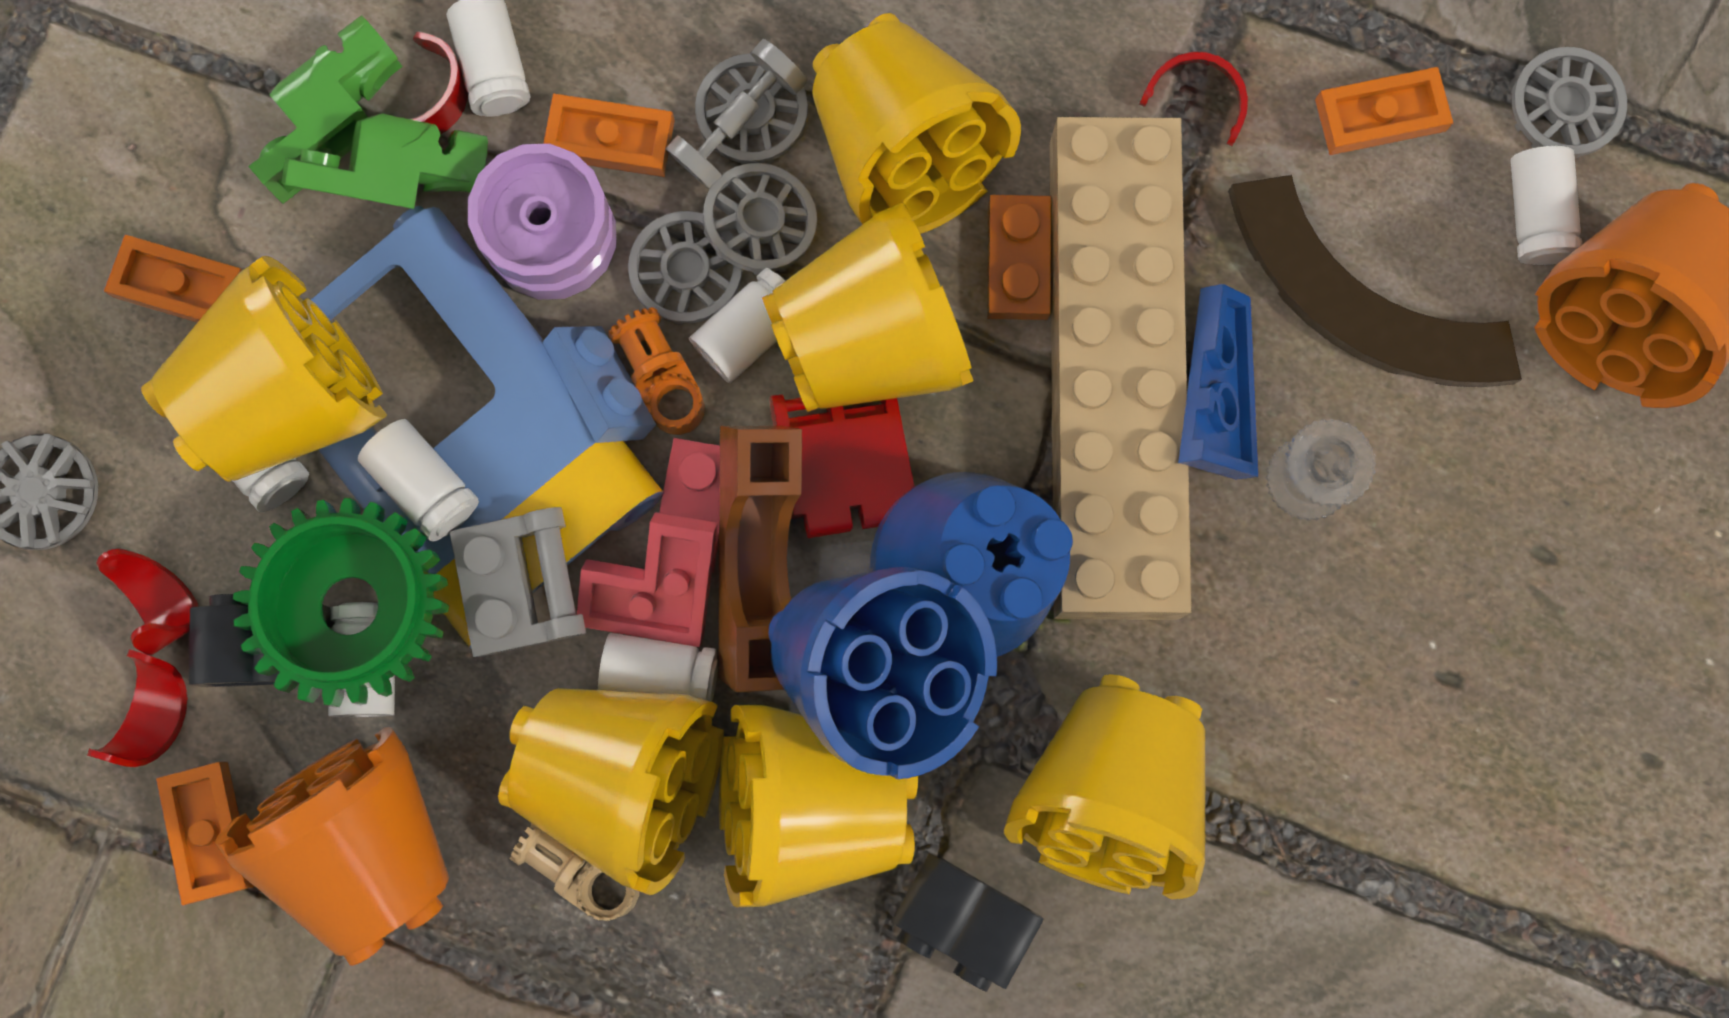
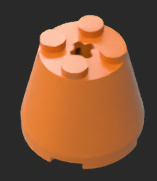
M1690 183L1686 184L1681 190L1668 189L1650 193L1556 264L1535 294L1538 296L1537 305L1540 319L1534 328L1548 354L1567 373L1594 391L1600 383H1603L1619 391L1640 396L1642 407H1679L1695 402L1710 392L1729 362V208L1719 202L1716 192L1703 184Z
M385 727L375 734L379 741L376 744L364 749L359 740L355 739L299 771L273 789L275 793L257 807L260 813L253 820H250L246 813L236 817L215 840L216 846L231 867L335 955L344 956L350 966L357 965L374 955L384 945L383 937L404 923L409 930H412L432 919L443 907L437 896L443 892L449 880V874L408 752L391 727Z

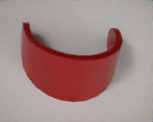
M416 32L413 37L414 42L422 48L447 59L450 63L451 72L447 90L442 98L425 114L411 120L435 124L440 134L448 131L464 112L468 100V92L465 88L459 61L451 47L441 38L423 32Z
M1189 52L1165 62L1148 83L1139 105L1146 106L1148 100L1154 94V88L1158 81L1170 70L1190 63L1212 66L1224 73L1237 92L1239 114L1235 125L1230 130V136L1226 143L1232 147L1244 124L1248 108L1246 86L1240 73L1225 59L1207 52Z
M120 548L108 550L98 557L96 564L99 571L114 582L125 594L145 624L136 628L130 636V640L137 650L147 655H154L190 631V608L199 606L189 588L173 572L147 556Z
M129 649L126 656L134 661L137 673L136 687L129 711L112 740L100 749L89 748L87 756L125 767H139L158 759L175 741L184 723L188 697L183 677L175 666L159 658Z

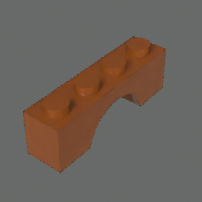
M782 425L720 426L719 679L735 692L784 690L774 671L771 655L772 642L769 639L768 631L773 617L778 612L783 611L791 601L788 581L787 545L792 511L796 501L801 496L802 429Z

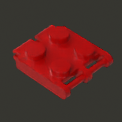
M783 394L770 396L773 426L782 425L802 429L801 496L794 505L791 520L803 518L807 538L851 532L853 524L850 510L858 509L862 530L879 527L880 522L891 506L903 494L915 487L897 398L880 400L881 404L846 410H843V406L826 408V413L788 418L787 412L806 410L802 398L785 400Z

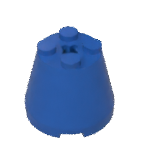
M953 472L936 476L913 487L891 506L876 531L870 555V568H873V571L893 567L917 568L935 573L953 584L963 587L974 597L986 614L994 635L998 657L1024 643L1044 621L1067 579L1073 539L1069 527L1061 521L1052 507L1036 494L990 475L975 472Z
M893 567L821 581L799 592L783 611L778 612L769 624L768 634L772 642V663L780 684L821 744L836 758L855 769L875 775L892 776L896 779L919 776L938 768L953 758L964 748L979 728L973 721L983 702L988 677L997 676L995 639L990 623L979 603L963 587L953 584L944 577L917 568Z

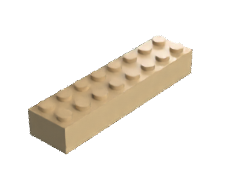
M1057 117L1050 140L1053 510L1061 521L1069 527L1072 533L1073 545L1070 550V566L1067 579L1054 602V619L1179 620L1191 613L1188 465L1178 463L1187 399L1181 118Z

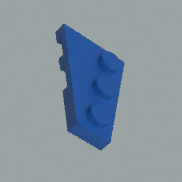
M1225 284L1200 289L1178 463L1237 480L1258 477L1251 297Z

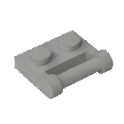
M562 507L536 510L521 516L450 531L473 657H482L586 634L583 614L576 615L560 529L566 527ZM535 535L551 620L538 623L522 541L523 537Z

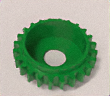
M351 498L343 499L339 513L335 511L333 505L324 499L317 501L316 517L311 518L299 508L292 510V520L295 526L287 530L273 523L269 528L276 541L270 547L259 543L252 545L251 549L261 558L257 568L252 566L240 567L239 573L245 578L252 580L250 590L234 592L233 595L234 600L248 605V613L234 619V626L244 630H251L253 636L241 645L243 652L253 655L263 653L264 656L258 661L254 669L259 674L271 676L280 671L276 677L274 687L280 691L290 693L299 684L297 699L313 704L319 697L321 690L324 705L331 707L341 706L344 692H347L351 703L360 706L367 704V688L372 687L377 694L385 697L392 695V686L389 678L395 675L411 682L415 677L408 663L413 657L429 662L432 655L422 646L425 638H442L444 633L440 628L431 624L433 614H442L449 611L448 604L434 598V591L448 586L447 579L440 574H432L428 571L440 561L438 554L431 549L418 552L427 539L425 535L416 528L403 534L408 520L394 512L384 521L385 509L371 501L364 509L362 515L359 503ZM348 578H358L369 583L376 592L378 598L376 617L365 630L351 635L337 633L324 620L322 613L324 597L335 583Z

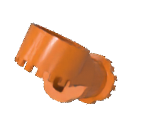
M650 307L648 310L643 308L641 311L639 309L634 311V318L632 319L629 314L625 315L624 317L627 322L619 319L616 322L617 324L613 325L611 330H608V336L612 343L621 345L634 370L631 380L640 392L642 400L660 430L668 434L682 435L691 432L699 426L704 417V400L681 353L672 351L658 324L661 322V315L654 307ZM642 341H646L652 352L651 355L646 354L641 345ZM675 389L688 392L693 397V408L687 416L679 420H669L661 415L659 403L663 395Z

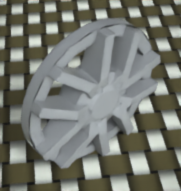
M1559 47L1539 54L1520 72L1511 91L1512 109L1517 122L1515 128L1518 132L1522 131L1533 143L1531 147H1569L1574 150L1575 159L1596 152L1609 143L1621 129L1627 113V94L1617 71L1601 56L1577 47ZM1558 60L1556 75L1541 66L1550 61ZM1570 60L1583 63L1579 77L1569 76ZM1593 69L1603 75L1607 82L1606 85L1591 86L1589 84ZM1529 77L1544 86L1547 91L1543 92L1526 85ZM1613 96L1614 107L1596 105V98ZM1524 100L1539 108L1527 115ZM1541 116H1545L1552 123L1551 127L1544 134L1540 133L1532 124ZM1595 119L1612 120L1611 125L1604 134H1602ZM1576 126H1581L1590 143L1581 145ZM1560 129L1565 144L1555 142L1549 138Z
M751 54L733 56L720 62L703 79L696 96L695 114L699 130L705 141L712 134L708 124L714 122L741 91L747 94L766 73ZM759 66L750 83L745 81L736 68ZM725 74L737 86L731 94L716 83ZM775 82L771 89L767 90L756 102L760 108L736 134H740V151L723 144V142L730 139L727 136L714 150L721 156L739 162L741 165L767 162V164L773 163L774 159L785 154L803 136L808 115V103L804 87L796 94L797 101L779 99L785 88ZM710 91L723 105L705 111ZM776 112L798 114L795 125L775 119ZM769 130L788 136L772 147ZM760 134L765 150L748 152L749 135Z
M744 164L726 171L709 189L703 207L704 234L716 250V255L738 268L752 271L754 275H758L765 268H769L773 272L778 270L782 272L797 262L809 249L816 232L817 212L809 191L800 180L788 171L769 164ZM749 176H762L756 192H753L740 179ZM769 178H773L785 185L777 198L765 193ZM729 186L741 199L740 203L737 204L720 193L721 190ZM791 191L800 199L803 208L783 206ZM713 205H716L728 216L714 222ZM784 222H806V229L804 232L784 226L783 224ZM737 229L739 235L727 243H724L719 236L720 233L726 230ZM781 241L799 245L792 252L785 255ZM768 243L770 245L774 260L761 259L760 244ZM745 245H749L751 259L735 251Z
M693 211L673 212L652 221L637 236L631 248L628 261L630 283L638 300L647 310L650 307L656 308L661 315V319L678 325L697 323L711 318L738 293L743 269L733 265V273L729 282L714 271L729 262L724 258L720 259L718 256L708 259L706 251L713 247L708 238L704 237L699 242H694L692 224L704 225L703 213ZM683 223L686 242L672 244L666 227ZM729 230L719 234L725 243L734 238ZM660 232L666 251L644 249L648 241ZM740 249L735 251L741 255ZM640 260L661 263V271L639 273ZM708 281H711L725 291L717 301H714L702 289ZM642 284H662L654 301L645 293ZM672 290L682 293L676 312L663 308ZM693 294L706 306V308L698 311L687 312Z
M50 434L29 435L12 442H3L0 449V481L6 487L0 489V504L10 501L12 507L0 515V539L22 549L46 550L60 546L74 538L89 522L98 499L97 475L89 458L74 444ZM37 446L30 461L21 452V450ZM57 447L63 450L50 470L47 469L53 448ZM9 458L13 459L20 470L14 477L1 468ZM74 460L79 465L84 479L65 478ZM66 489H84L82 505L64 502L66 499ZM63 510L77 513L75 519L60 531L57 511ZM37 518H43L47 534L46 538L36 539ZM19 520L21 538L11 534L5 528Z

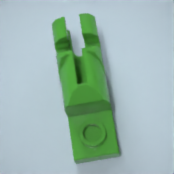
M362 15L338 32V36L343 42L344 50L342 53L330 51L326 45H322L316 50L314 56L280 81L269 94L297 128L287 136H280L270 141L262 149L259 158L248 167L282 204L303 189L282 183L285 158L300 161L302 149L341 156L340 159L352 150L356 122L368 118L358 105V102L363 98L370 101L384 83L403 67L387 43Z
M382 113L356 122L349 170L339 168L341 156L302 149L300 161L285 158L282 183L294 187L414 209L418 184L424 185L423 192H471L478 174L485 168L488 138L484 135L454 130L448 137V144L442 149L438 143L440 131L435 124Z

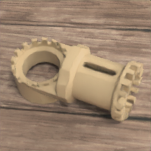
M532 823L531 828L527 827L525 830L529 837L521 836L518 840L519 843L513 848L514 851L509 858L518 866L526 862L555 883L554 891L596 920L610 921L628 914L636 905L639 891L626 887L624 900L617 908L604 909L600 907L593 899L592 885L594 880L603 872Z

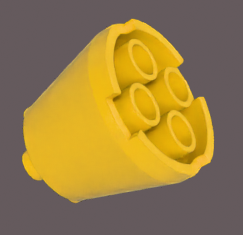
M892 13L879 15L871 21L868 27L854 33L841 44L826 46L816 55L813 61V69L817 73L812 89L813 100L848 204L861 224L868 221L878 212L903 202L908 208L920 234L935 229L960 215L987 193L988 190L982 182L996 167L1002 156L1003 158H1009L1015 155L1021 136V123L1016 111L1002 93L912 27L900 22L896 15Z
M903 202L878 212L772 290L773 293L762 297L772 323L771 327L785 360H788L792 369L794 381L807 412L817 408L824 409L951 391L974 381L969 370L972 368L947 296L943 286L940 287L927 254H924L922 248H925L923 239L908 208Z
M262 256L239 272L156 371L152 379L141 387L142 394L148 404L160 416L168 418L179 436L173 439V444L180 457L196 471L209 466L227 482L242 479L363 433L387 416L380 405L374 406L373 401L383 393L372 371L337 320L331 322L312 300L307 298L303 301L299 297L307 291L305 284L287 267L272 257Z
M1113 674L1102 676L1100 686L1088 688L1079 695L1012 802L1004 827V834L1011 843L1022 845L1023 839L1037 847V850L1041 853L1039 863L1082 882L1129 895L1131 888L1147 889L1150 886L1164 887L1162 895L1169 899L1191 897L1198 891L1205 865V728L1200 721L1202 708L1196 702L1184 697L1167 696L1161 698L1139 691L1140 686L1127 677Z
M554 689L547 693L535 708L523 706L513 720L510 729V742L516 745L510 769L505 774L499 788V803L512 808L517 814L619 884L648 895H654L669 884L684 863V852L677 849L690 835L697 815L704 818L706 816L719 772L724 736L723 729L712 726V718L718 705L687 694Z
M734 705L732 707L731 722H739L736 736L723 737L719 783L720 830H724L726 852L728 855H734L735 865L725 866L724 870L728 896L734 907H765L896 868L898 864H910L912 862L915 842L912 826L907 824V799H915L918 776L896 779L892 776L870 774L853 768L836 758L821 744L804 717L800 714L765 705Z

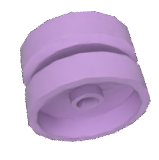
M522 144L497 155L478 174L468 197V226L478 249L488 260L492 269L514 291L538 300L565 299L588 289L607 270L616 249V220L594 170L574 152L552 144Z

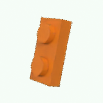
M1438 67L1321 90L1315 99L1329 155L1446 132L1453 124Z
M553 93L543 144H552L574 152L588 166L665 177L669 155L666 147L671 143L675 119L672 111Z
M990 195L988 202L987 319L1048 320L1050 316L1051 196Z
M125 234L104 292L122 301L198 323L242 269Z
M216 762L156 778L181 904H193L253 888V884L230 866L215 844L218 835L239 816L228 762Z

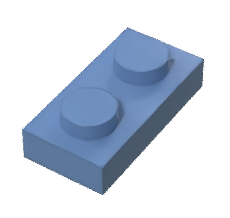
M554 327L542 343L595 442L604 443L644 439L655 427L656 423L603 327Z

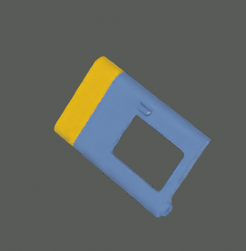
M416 206L414 209L404 212L393 225L394 230L311 299L328 319L332 320L390 270L401 267L494 384L495 395L493 399L433 448L464 482L465 488H469L479 498L476 509L457 529L521 516L536 510L562 507L566 527L560 529L566 564L568 565L608 531H617L629 526L646 514L662 498L663 490L624 441L595 442L542 343L544 340L440 208L431 207L424 209L422 206ZM373 426L363 433L318 449L363 509L366 508L370 501L377 503L385 509L384 521L394 512L408 520L403 534L414 528L420 531V526L415 525L358 462V455L361 449L377 433ZM450 534L433 542L426 539L418 552L431 549L437 553L440 561L428 571L432 574L442 575L448 582V586L434 591V598L449 605V611L443 614L469 648H471ZM535 535L522 538L532 594L544 585Z

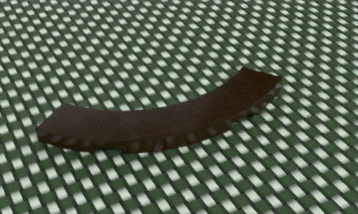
M1292 175L1235 183L1229 188L1228 193L1237 224L1255 262H1260L1265 273L1278 288V295L1307 325L1330 343L1357 359L1396 375L1402 373L1419 379L1435 381V384L1493 387L1514 385L1522 380L1509 320L1478 323L1439 319L1409 310L1369 289L1352 276L1332 256L1318 238L1299 201Z

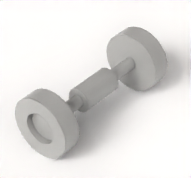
M762 39L750 52L754 60L766 73L747 94L741 91L713 122L717 128L698 150L694 149L678 135L666 147V151L708 189L722 175L706 158L726 136L732 139L760 108L756 102L776 81L787 91L796 95L808 82L803 72L782 51L766 39Z

